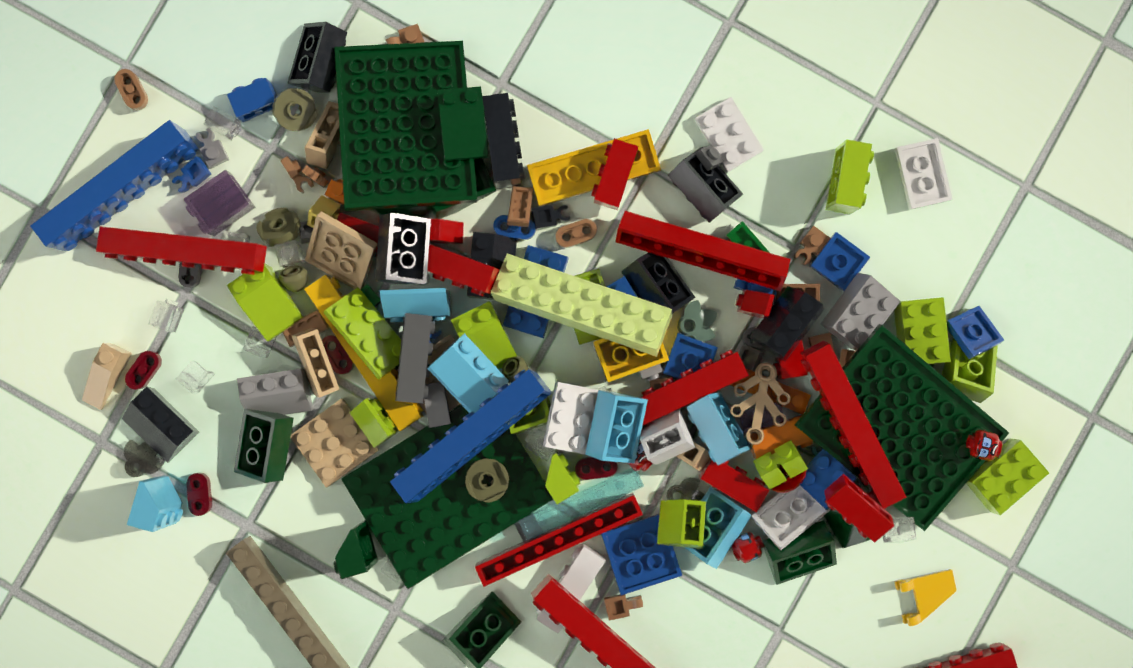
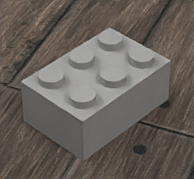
M857 273L820 324L849 349L857 351L879 324L883 325L900 300L873 276Z

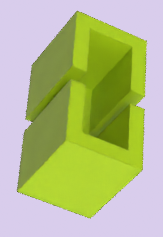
M791 440L775 448L774 454L768 452L753 460L760 477L769 489L787 481L779 469L781 468L780 465L783 466L790 478L808 469L801 454Z

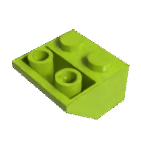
M372 397L364 399L350 414L375 448L399 431L396 429L392 419L384 412L385 409L379 400Z
M557 450L553 452L545 486L555 503L559 504L579 491L578 485L581 483L574 471L570 473L567 468L569 462L563 452L559 454Z
M686 499L661 500L657 544L701 549L704 540L706 502Z

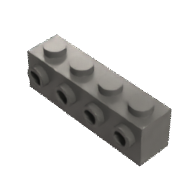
M404 314L395 401L423 403V399L428 397V386H425V378L430 376V371L427 369L430 365L427 364L428 356H432L433 343H429L430 334H434L435 321H432V316Z

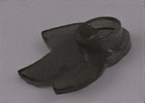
M129 440L124 447L123 454L127 460L125 471L131 477H140L144 473L153 474L160 470L165 463V460L156 456L157 452L146 442L138 445L135 441ZM135 463L139 464L138 470L134 468Z
M690 477L684 479L680 485L671 486L666 493L667 500L686 499L701 501L705 494L697 490L700 480ZM675 492L681 493L679 499L673 498Z

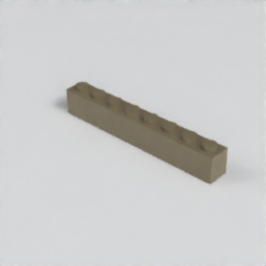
M251 536L243 539L226 552L227 556L312 668H350Z

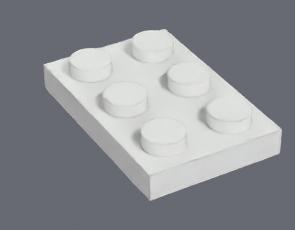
M732 96L694 119L709 145L718 150L720 157L724 161L722 166L727 173L764 151Z
M938 138L899 146L894 149L909 210L953 200Z
M555 381L543 441L544 447L580 454L586 453L598 390Z
M799 485L790 492L779 493L761 507L757 513L755 512L751 515V517L774 544L782 550L828 513L830 508L826 510Z

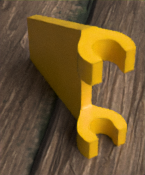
M952 569L916 578L894 581L896 590L907 592L913 589L918 612L902 615L903 623L908 624V626H915L921 623L957 591Z

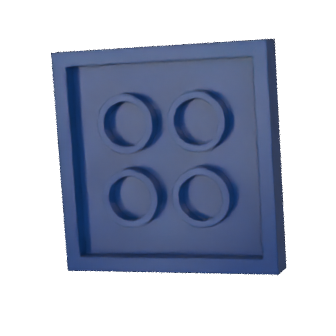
M659 514L613 528L601 534L621 595L682 576L673 546L657 544Z

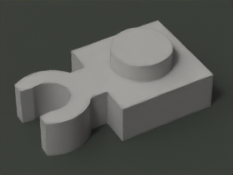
M207 128V138L203 139L200 133H196V137L204 144L199 150L208 168L212 169L230 159L221 141H214V132Z

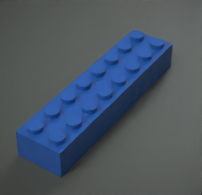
M169 119L30 225V227L45 247L65 252L70 251L78 245L77 243L80 240L91 236L97 227L108 223L114 214L124 211L131 201L141 198L148 188L158 185L165 175L175 172L182 162L192 159L196 155L195 152L199 150V147L185 129Z
M525 369L515 375L514 382L510 385L505 384L497 390L498 395L493 399L487 398L484 400L477 412H470L462 419L464 422L458 427L455 425L446 431L445 434L447 436L431 443L428 446L429 451L424 455L420 453L411 460L412 464L408 468L403 467L394 474L395 478L390 483L404 502L420 501L550 396L552 391L538 373L529 369L527 371Z

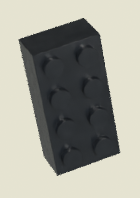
M508 93L482 96L495 186L497 189L522 186L521 180L525 179L523 163L518 162V159H522L520 142L515 140V138H519L517 121L512 119V117H516L514 99H509Z

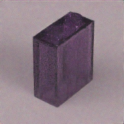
M227 170L222 171L183 199L187 204L185 208L192 217L195 216L199 221L197 225L204 234L214 237L256 208L233 174Z

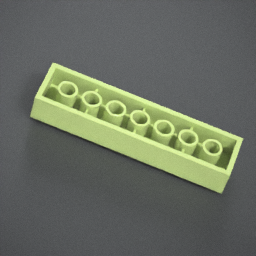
M510 254L506 255L491 290L494 301L656 357L672 317V309Z

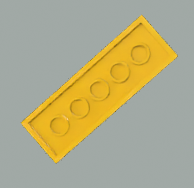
M649 129L617 138L618 140L639 146L628 180L661 171ZM613 140L527 165L539 207L591 192L594 184L599 185L601 177L598 176L601 163L606 164L608 157L604 156L608 143L612 144Z

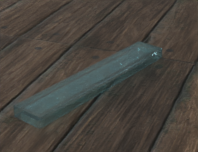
M630 468L570 496L559 504L554 503L518 520L528 541L644 487L638 471Z

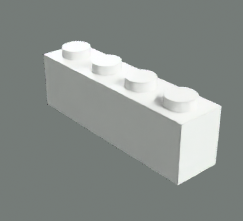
M585 544L581 548L576 547L571 555V558H573L569 566L565 565L559 574L561 576L559 583L578 600H581L606 561L604 556ZM537 608L535 611L538 613L536 620L559 634L563 625L561 623L556 625L548 617L550 614L545 609L540 611Z

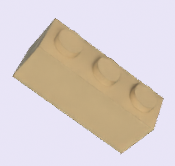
M310 328L291 335L313 394L320 398L340 390L318 330Z

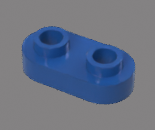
M508 215L498 216L493 223L496 234L518 240H529L533 238L536 232L535 224L532 220L529 221V232L526 234L521 232L522 227L508 225L507 230L500 228L501 224H507Z

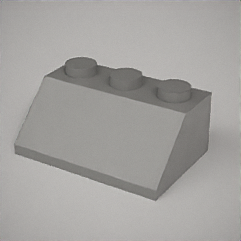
M304 368L237 378L239 399L244 409L274 412L283 415L313 411L309 381Z

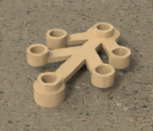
M767 362L757 366L755 376L744 383L737 384L734 388V394L737 397H743L748 389L759 383L757 393L740 404L733 405L730 409V415L734 418H739L745 410L756 404L752 427L746 432L745 436L747 442L751 445H758L764 439V433L760 429L764 406L773 417L775 426L781 427L787 421L786 416L780 413L767 394L768 385L777 395V403L781 406H785L790 402V395L784 392L776 381V368ZM767 370L770 374L769 377H764L762 371ZM737 387H743L744 393L739 394ZM785 395L787 402H781L780 396ZM733 408H739L741 413L739 415H735L733 413ZM781 416L784 420L783 423H777L776 417ZM756 433L758 440H752L750 434Z

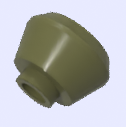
M290 266L280 272L278 279L288 291L299 292L307 284L308 272L302 266Z
M514 356L503 364L502 374L509 380L508 383H512L515 381V375L524 369L527 371L529 368L524 358Z

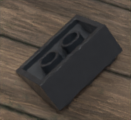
M328 22L304 23L287 84L318 93H330L335 84V47L346 45L347 32Z
M701 147L683 159L668 176L673 184L683 192L686 199L695 206L700 215L710 223L738 200L743 193L720 166L709 171L706 170L695 155L703 148Z
M396 213L380 215L375 281L399 284H426L431 219Z
M473 232L470 259L500 270L507 254L516 256L517 239L498 234ZM468 286L467 297L494 300L492 294L484 293L481 296L472 293V287Z
M648 252L621 271L638 298L672 309V314L696 298L673 264L666 257Z
M787 286L772 306L769 316L763 318L750 338L786 362L824 311V306L806 292Z
M148 386L130 402L122 417V420L167 463L199 433L155 388Z

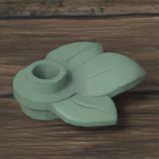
M699 300L690 302L685 307L684 316L677 323L678 331L682 335L693 336L696 340L702 342L715 338V333L710 326L714 323L718 313L710 309L701 310ZM685 322L691 323L690 330L684 328Z

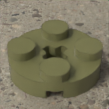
M287 88L276 96L273 102L272 114L277 123L283 128L290 131H301L309 128L314 123L317 109L313 97L308 92L299 88ZM298 104L300 113L291 115L290 106Z
M284 207L267 212L265 214L266 218L262 223L260 220L257 223V233L261 240L269 247L297 239L299 236L298 231L301 227L297 213L289 211L288 208Z
M480 459L473 463L467 472L466 488L475 499L483 502H493L501 498L507 490L509 475L505 466L496 459ZM487 474L493 477L491 486L482 484L483 475Z

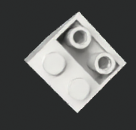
M680 408L642 426L640 441L647 460L655 465L695 448Z

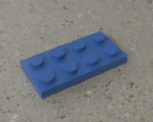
M528 245L524 259L565 273L569 257ZM508 306L502 326L544 339L550 320Z

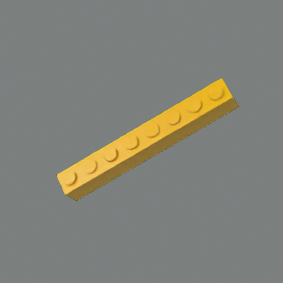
M325 274L304 290L398 430L403 431L424 417L422 414L424 410L419 403L395 401L398 377L396 367L378 380L323 312L328 307L346 296V294L342 295L339 288L341 285L337 279Z

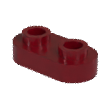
M334 335L325 336L322 339V343L334 372L337 374L350 373L354 368V363L337 337ZM331 342L336 344L334 350L329 348ZM342 360L347 362L345 368H342L340 365Z
M155 351L142 352L125 375L126 385L134 390L145 388L161 367V356ZM150 358H153L154 360L153 365L149 364ZM138 375L141 376V382L139 383L136 380Z
M594 457L582 458L575 465L577 476L583 480L611 477L618 469L617 462L601 461ZM610 463L611 469L606 471L603 469V465ZM584 465L590 467V471L588 473L582 472V467Z
M194 473L188 477L186 482L188 508L193 515L202 516L207 514L212 508L211 484L209 477L205 473ZM195 480L200 483L198 488L194 485ZM197 502L202 504L201 509L196 507Z

